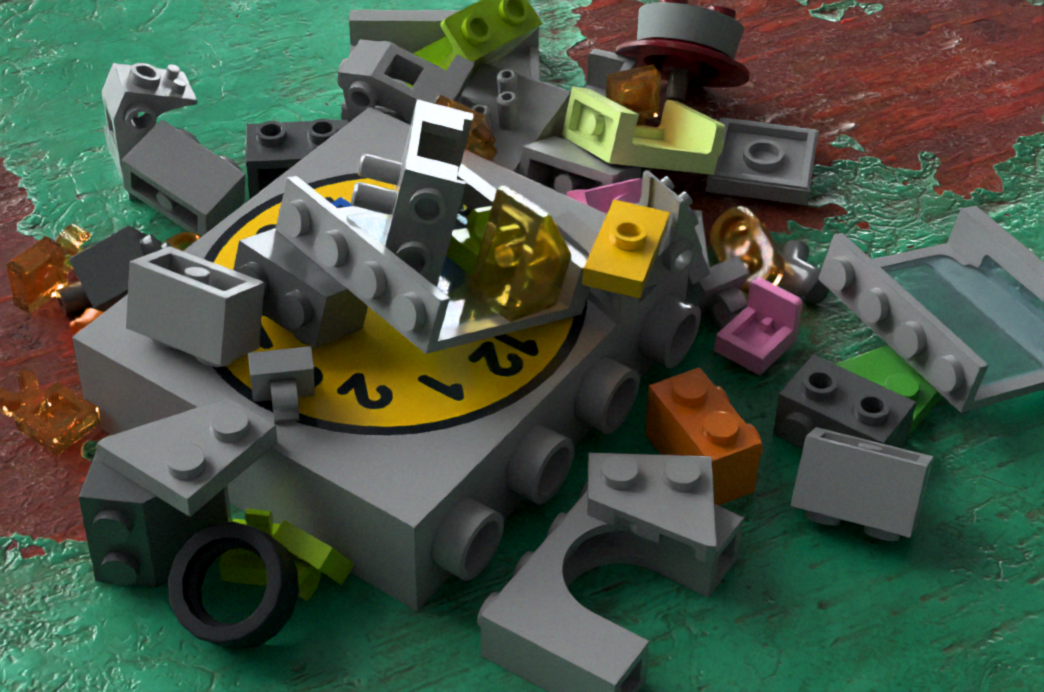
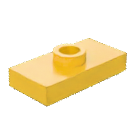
M613 199L584 266L582 285L634 298H641L667 232L670 212Z

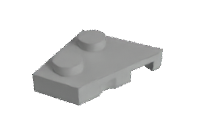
M228 397L105 437L97 443L102 463L191 517L277 443L276 424Z
M588 453L587 515L613 526L628 527L636 535L657 544L660 543L665 535L694 547V559L704 563H715L717 545L712 456Z

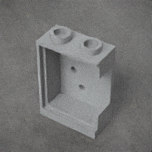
M483 63L467 83L463 96L455 108L473 113V121L465 150L518 173L523 146L551 136L565 139L561 135L571 91L519 75L510 69L504 70Z
M417 100L401 162L366 153L360 159L357 172L360 177L395 185L394 190L357 182L354 185L351 204L355 207L387 214L388 219L383 245L437 287L466 186V182L457 180L471 129L473 113Z

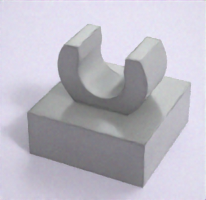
M739 256L710 267V275L695 284L689 283L687 286L686 301L698 306L701 314L709 311L713 323L720 330L737 316V312L745 309L748 304L740 289L750 272Z
M311 346L248 353L253 402L272 400L274 424L299 421L298 397L315 396Z

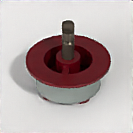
M659 0L658 3L643 5L639 8L637 41L618 45L615 54L637 58L638 72L669 81L666 100L684 103L688 84L711 88H729L744 85L749 81L750 72L744 65L734 60L744 32L743 25L735 20L736 12L723 6L703 8L688 5V0Z

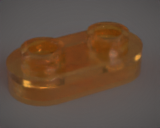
M742 206L733 207L720 215L711 229L710 243L721 263L739 256L750 272L740 290L749 296L750 284L758 277L777 285L784 274L785 261L763 221L750 209Z

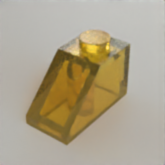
M507 186L498 187L496 190L467 293L510 322L549 309L557 304L572 254L551 214Z

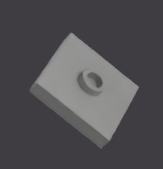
M720 118L719 122L725 125L724 147L718 158L714 175L708 174L706 192L808 205L819 130Z

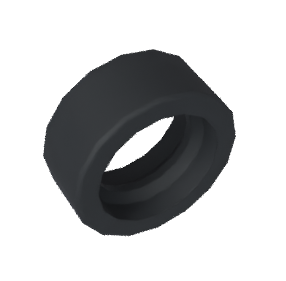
M233 521L209 525L191 536L175 556L168 578L169 603L179 624L197 639L234 650L256 647L276 636L293 615L299 595L298 570L287 548L262 530ZM241 548L252 551L262 559L267 570L268 584L263 601L250 617L242 622L227 624L216 621L206 612L202 604L201 587L206 571L218 556L230 549Z

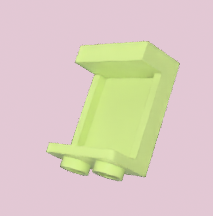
M572 87L562 137L609 164L714 175L718 158L724 147V124L678 101L667 100L661 123L658 127L637 125L639 114L591 89Z

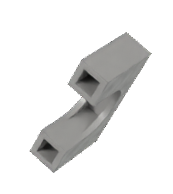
M586 482L578 502L567 514L561 512L557 515L548 530L546 539L534 553L528 551L521 557L508 584L500 593L493 592L484 601L477 618V625L481 627V656L548 692H638L646 682L649 641L586 609L571 595L568 586L578 576L590 569L607 564L624 563L653 570L709 598L738 559L744 517L714 504L717 545L715 563H704L694 559L695 548L665 535L660 543L657 544L636 535L628 527L613 526L587 515Z

